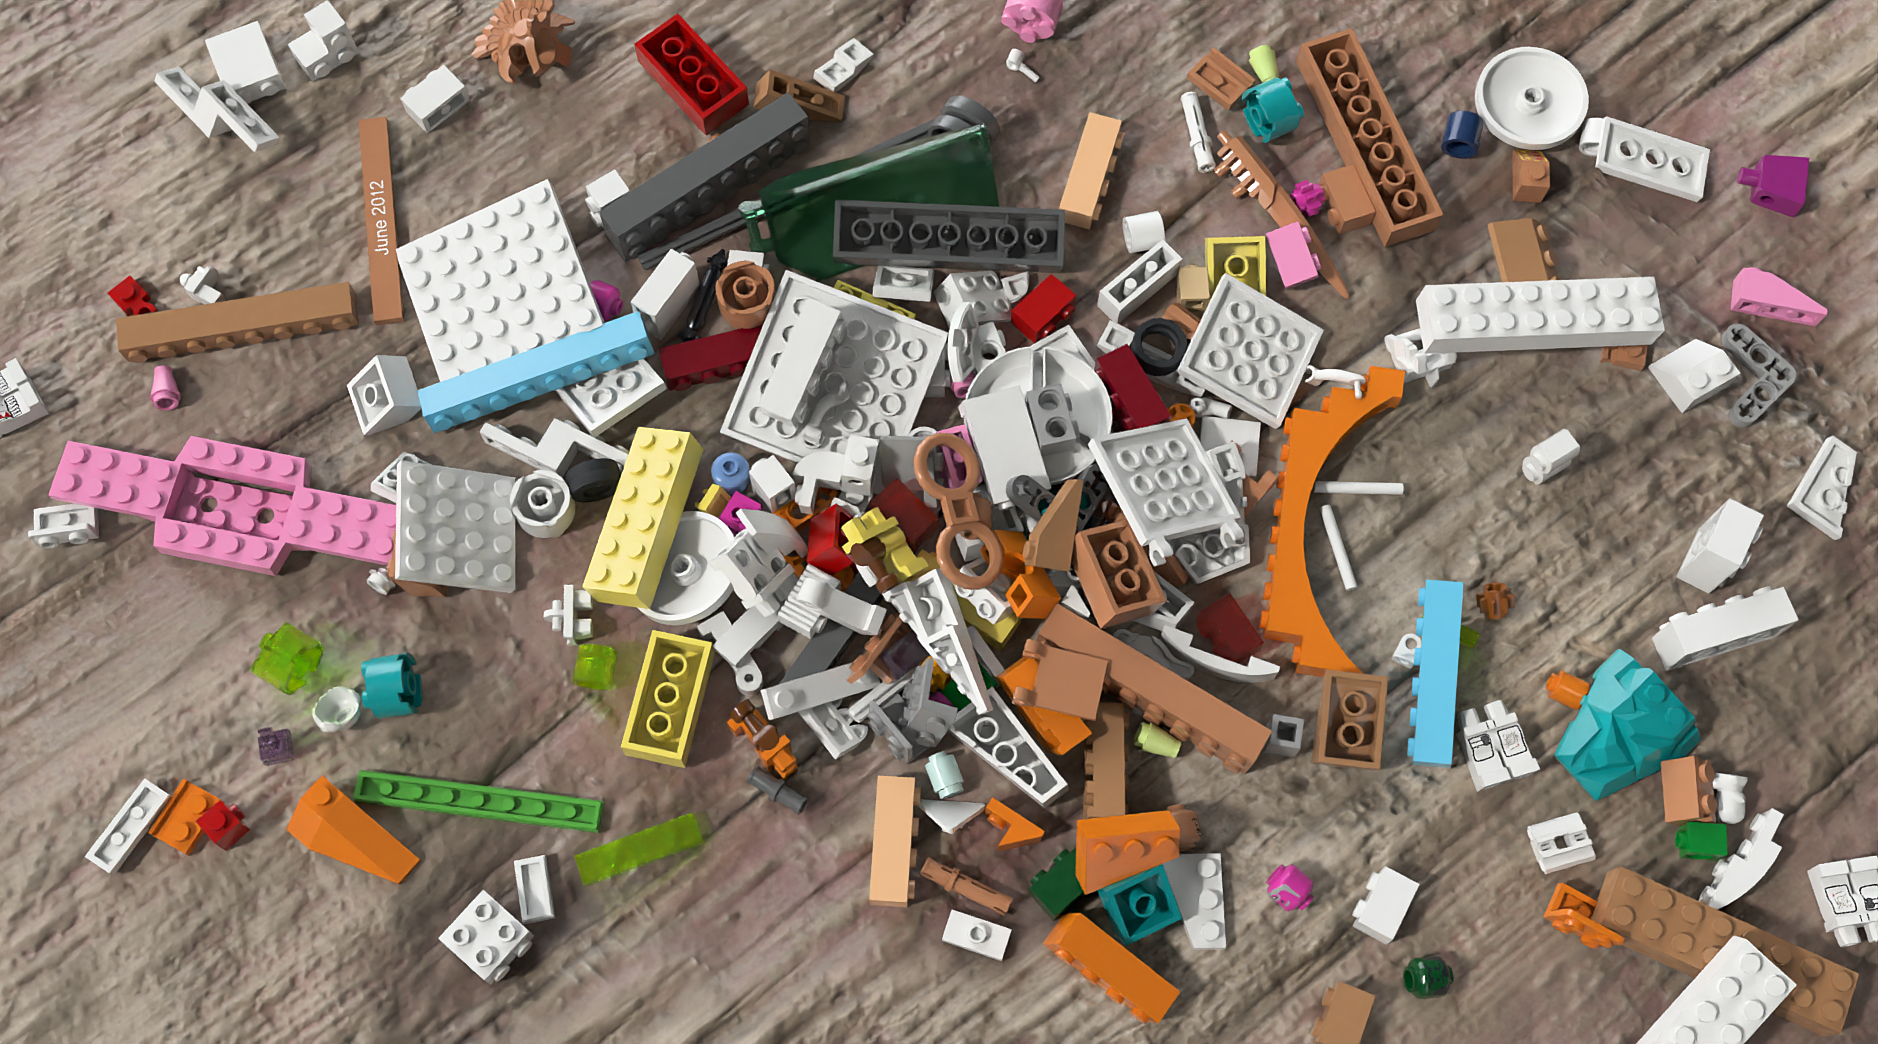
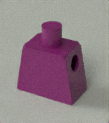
M1765 155L1754 169L1741 167L1737 183L1752 186L1750 200L1753 204L1789 217H1795L1805 204L1810 158Z

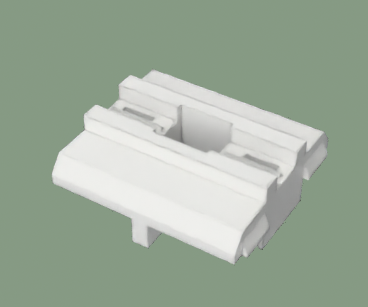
M1577 812L1527 827V833L1537 862H1539L1541 870L1545 874L1595 860L1592 841L1588 838L1587 828ZM1564 837L1567 848L1557 849L1554 839Z

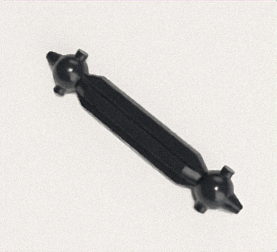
M724 249L707 258V263H710L711 267L705 272L686 320L687 328L682 332H678V337H681L683 342L701 338L697 331L703 326L716 293V282L721 276V270L728 265Z

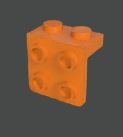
M1558 883L1543 916L1553 922L1551 926L1554 929L1565 934L1572 932L1581 937L1579 941L1582 944L1593 949L1623 945L1625 940L1619 934L1591 920L1598 901L1564 883Z

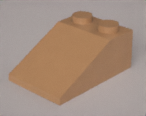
M1325 670L1314 731L1311 764L1367 771L1380 770L1388 677Z

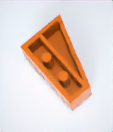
M1169 810L1077 820L1076 877L1085 895L1178 858L1180 828Z

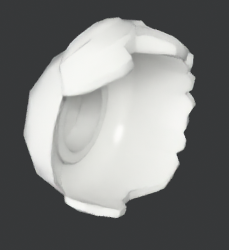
M337 686L329 689L328 693L321 696L319 702L315 703L316 707L312 709L313 719L320 730L333 733L347 730L357 723L361 712L359 694L354 690Z

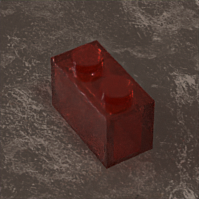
M897 478L871 501V510L878 507L885 520L893 516L899 523L897 527L903 531L906 543L913 552L939 528V517Z
M1231 593L1202 609L1196 619L1198 621L1196 623L1197 628L1204 638L1211 640L1215 646L1213 651L1218 657L1239 664L1259 652L1264 644V641Z

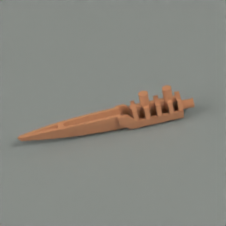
M1226 130L1220 132L1217 138L1224 146L1217 154L1224 161L1214 169L1215 173L1221 178L1231 169L1232 174L1241 181L1231 190L1234 197L1239 199L1245 192L1249 191V195L1252 198L1258 199L1259 203L1268 211L1280 228L1297 221L1301 228L1306 226L1312 241L1307 244L1310 254H1317L1322 268L1318 271L1347 300L1349 292L1317 235L1287 192L1242 136L1233 139Z

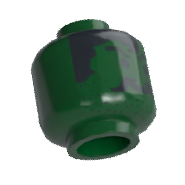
M1439 956L1413 958L1403 971L1405 988L1417 999L1443 997L1448 993L1450 985L1454 981L1452 968Z

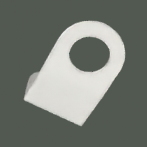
M1412 633L1402 637L1392 657V660L1409 669L1414 665L1415 649H1408L1405 641L1413 638L1417 642L1416 647L1421 648V639Z

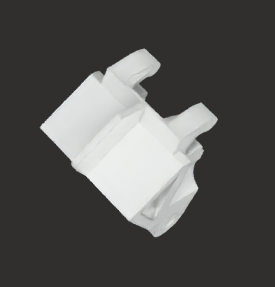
M1420 328L1397 336L1392 334L1385 336V345L1391 353L1396 369L1405 371L1404 383L1426 377L1431 388L1435 387L1439 380V372L1451 368L1453 363H1456V352L1424 354V349L1418 350L1417 346L1412 342L1422 340Z

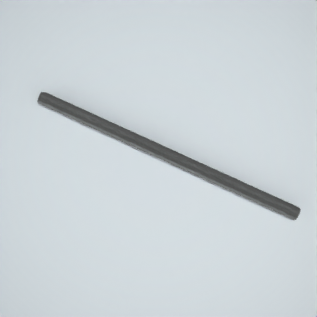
M934 119L638 256L640 265L644 270H649L658 266L670 249L679 254L681 252L686 253L929 140L928 128Z

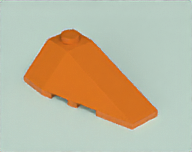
M323 776L300 798L286 829L311 851L326 855L399 885L421 861Z

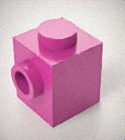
M735 491L719 517L732 531L734 536L746 529L736 514L738 510L763 511L761 504Z

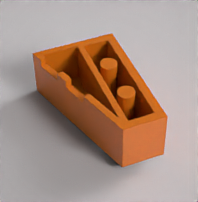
M1022 657L996 676V679L1011 701L1016 686L1033 691L1040 662L1039 659ZM1014 704L1044 750L1048 753L1064 755L1092 734L1079 717L1038 707Z

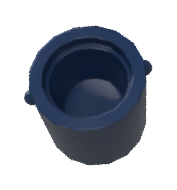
M1455 111L1449 114L1441 145L1442 151L1451 157L1459 159L1475 156L1480 145L1484 124L1483 119L1478 114L1470 111Z

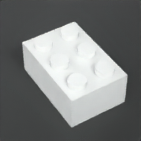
M1729 498L1698 529L1676 577L1708 594L1717 586L1722 587L1728 577L1733 578L1738 569H1743L1751 557V552L1748 549L1750 544H1754L1762 533L1763 527L1759 525L1764 515Z

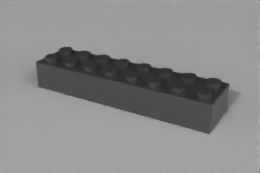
M789 92L600 210L599 214L607 239L625 262L632 258H638L639 255L643 254L653 244L665 241L669 234L675 230L687 227L697 216L712 211L716 204L722 200L734 197L744 186L756 183L769 170L777 169L791 156L803 153L810 145L808 116Z
M835 200L833 264L1060 273L1064 266L1065 210Z

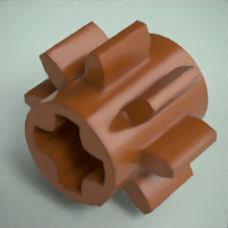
M1488 583L1484 585L1483 593L1476 594L1477 607L1480 608V613H1485V616L1489 619H1502L1508 615V608H1515V595L1511 594V589H1506V585L1503 583Z

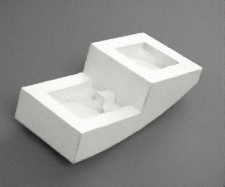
M853 38L835 50L833 59L815 70L813 79L827 90L837 92L873 58V53Z

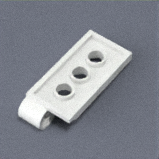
M1607 116L1604 119L1589 118L1583 122L1579 150L1585 155L1597 156L1595 167L1602 170L1603 173L1694 202H1698L1703 198L1710 149ZM1620 146L1627 147L1631 156L1624 155L1620 150ZM1646 154L1654 156L1657 164L1650 163L1647 160ZM1672 162L1678 163L1683 173L1677 172L1673 168Z

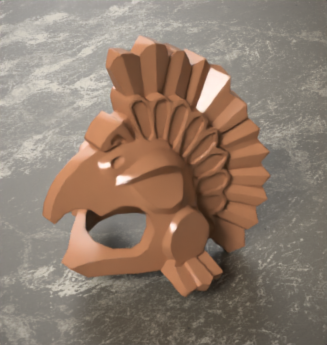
M504 0L498 2L499 7L497 9H493L495 16L489 18L491 25L484 27L482 30L483 35L477 36L475 39L477 48L473 51L472 56L475 59H481L491 55L492 60L499 66L501 77L509 84L514 85L516 84L515 78L523 74L524 68L531 65L536 77L547 71L555 62L568 67L569 61L572 60V49L559 42L556 34L563 31V26L575 25V20L558 13H552L555 6L553 0Z

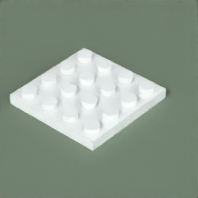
M1225 273L1217 285L1177 369V373L1277 429L1285 417L1324 330Z
M401 460L397 464L395 579L507 593L513 592L515 590V515L510 503V494L515 485V477Z

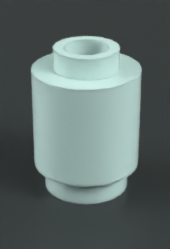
M942 751L928 757L930 762L925 765L935 793H939L941 799L952 797L964 791L962 786L964 780L953 754L947 755L946 751Z

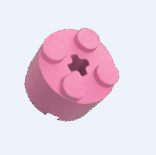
M1007 0L1001 22L1019 34L1020 38L1025 42L1033 43L1036 39L1048 38L1055 32L1063 9V0Z

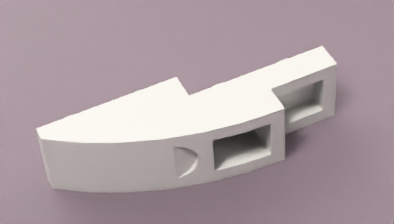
M1772 808L1763 814L1758 813L1754 817L1749 827L1753 831L1749 840L1745 839L1741 843L1736 855L1734 854L1725 860L1720 859L1712 871V875L1715 878L1711 886H1706L1702 891L1699 902L1715 909H1720L1745 894L1765 875L1782 849L1781 846L1772 842L1771 839L1784 814Z

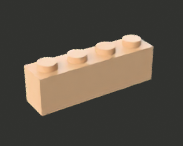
M1092 112L1089 113L1059 209L1065 210V223L1090 230L1092 221H1098L1102 209V204L1098 203L1100 195L1105 197L1107 194L1110 180H1107L1106 176L1108 172L1113 173L1117 156L1113 154L1115 148L1121 149L1125 135L1124 132H1120L1121 120Z
M878 775L869 895L870 905L907 907L908 899H914L915 880H909L910 867L916 868L917 849L911 848L912 836L918 837L919 818H913L914 806H920L921 787H915V778Z

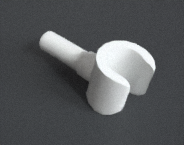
M1012 49L1006 61L1007 67L1013 71L1020 70L1036 83L1040 77L1022 63L1025 58L1024 53L1018 49Z

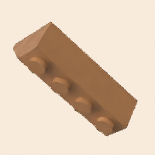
M1533 218L1492 222L1487 225L1502 282L1562 280L1556 270L1558 261L1555 253L1551 250L1549 244L1551 234L1545 224Z

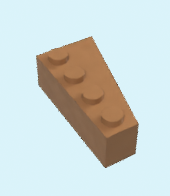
M1099 702L1095 721L1084 719V724L1092 734L1084 739L1083 819L1128 815V803H1125V792H1128L1129 775L1125 773L1124 761H1128L1129 744L1124 743V731L1129 729V713H1124L1123 703Z

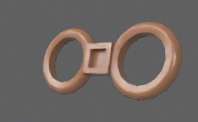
M952 433L930 435L917 446L913 458L914 474L920 486L930 496L940 500L947 527L940 533L936 544L937 562L942 573L953 584L963 589L980 590L990 586L997 579L1004 562L1003 550L997 536L986 525L978 522L979 517L972 492L977 488L980 479L979 460L973 448L964 439ZM948 446L956 450L966 464L967 476L961 487L956 489L945 488L938 485L931 478L927 469V457L932 448ZM971 533L985 543L989 551L990 563L983 575L979 577L968 576L961 573L954 566L950 557V544L955 535Z

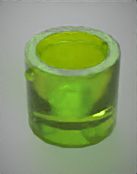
M596 644L579 645L572 683L591 690H610L614 677L617 651L607 646Z

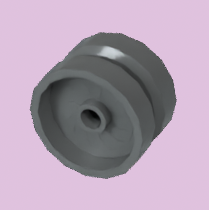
M960 95L951 96L941 109V115L937 116L928 128V137L931 143L942 154L954 162L968 167L977 166L987 153V147L991 146L1000 134V126L997 119L989 110L978 102Z

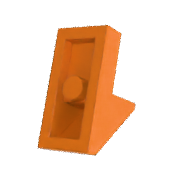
M992 797L986 806L985 814L989 816L987 820L1001 830L1004 827L1009 829L999 843L997 851L1040 843L1043 839L1044 830Z

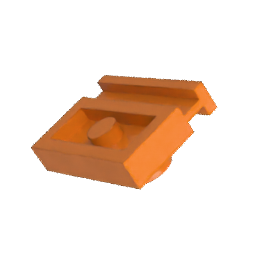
M182 779L147 833L189 856L204 834L196 820L221 799Z

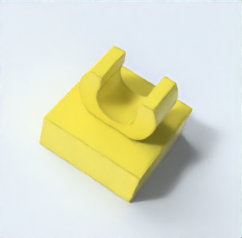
M712 484L709 489L703 490L702 493L705 496L700 503L696 502L694 505L700 512L708 513L719 519L732 497L721 486Z

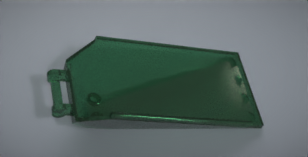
M983 123L810 167L786 175L759 190L760 200L742 202L739 205L740 215L745 218L751 240L749 243L751 252L766 254L774 251L779 263L812 276L819 282L864 266L833 264L835 200L999 207L987 127ZM763 213L770 236L766 239H762L756 219L757 215Z

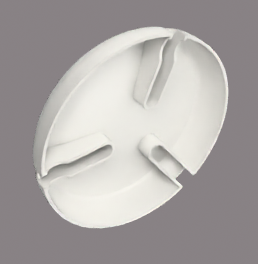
M1033 346L1014 349L996 357L980 370L971 383L965 400L1020 386L1025 401L1026 391L1061 384L1064 394L1069 393L1072 411H1069L1071 421H1077L1080 438H1076L1074 450L1042 456L1051 486L1074 479L1096 461L1088 446L1091 439L1110 434L1112 406L1107 389L1090 366L1068 352L1050 347H1043V352L1033 351ZM1053 403L1042 405L1047 410L1057 408ZM964 418V424L968 433H970L966 418ZM1060 430L1050 431V434L1054 437H1062L1064 435Z

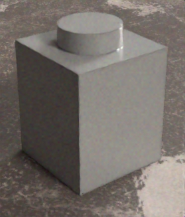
M1273 714L1267 725V728L1272 733L1265 743L1264 752L1295 757L1301 749L1304 719Z

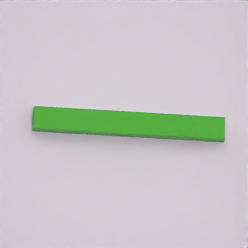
M359 770L353 796L355 803L598 834L605 804L603 801L363 770Z

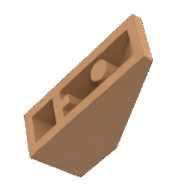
M771 69L756 83L753 105L755 109L761 110L789 92L806 113L808 119L832 122L842 121L844 95Z
M1066 480L1029 534V539L1025 542L1023 548L1026 566L1056 571H1070L1084 480Z

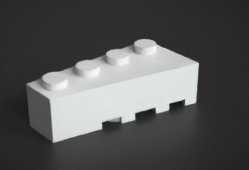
M991 687L987 692L993 710L984 714H978L976 706L971 702L957 713L956 720L948 729V732L1043 808H1046L1069 790L1068 785L998 693Z

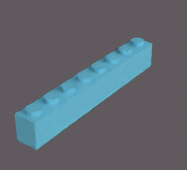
M637 311L603 324L604 326L591 331L567 336L418 390L423 417L433 433H437L553 390H558L578 381L586 380L603 372L614 370L628 363L641 360L655 354L648 330L640 312Z

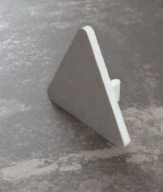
M920 799V806H918L942 827V831L954 834L959 828L962 829L964 824L985 810L984 803Z

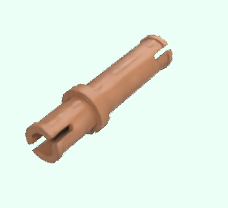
M930 857L927 858L920 873V876L944 886V890L948 892L952 890L1003 916H1005L1013 899L1011 896L994 890L960 873V869L956 867L952 869Z

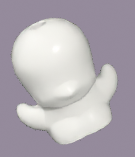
M1715 773L1713 789L1717 790L1715 797L1717 811L1715 815L1718 821L1736 824L1744 818L1746 797L1742 790L1745 788L1748 777Z

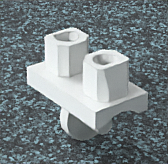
M564 585V610L562 609V601L554 600L553 609L544 612V620L552 622L553 631H561V622H564L563 637L567 639L568 646L577 645V640L593 637L592 620L577 619V611L593 610V597L587 591L576 590L574 585Z

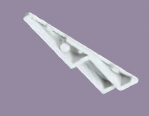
M934 569L912 582H904L884 593L885 600L891 602L900 613L899 617L902 621L911 626L918 635L917 639L945 673L950 674L958 684V690L962 694L967 695L976 706V712L984 714L992 711L991 701L953 584L942 573L941 569Z

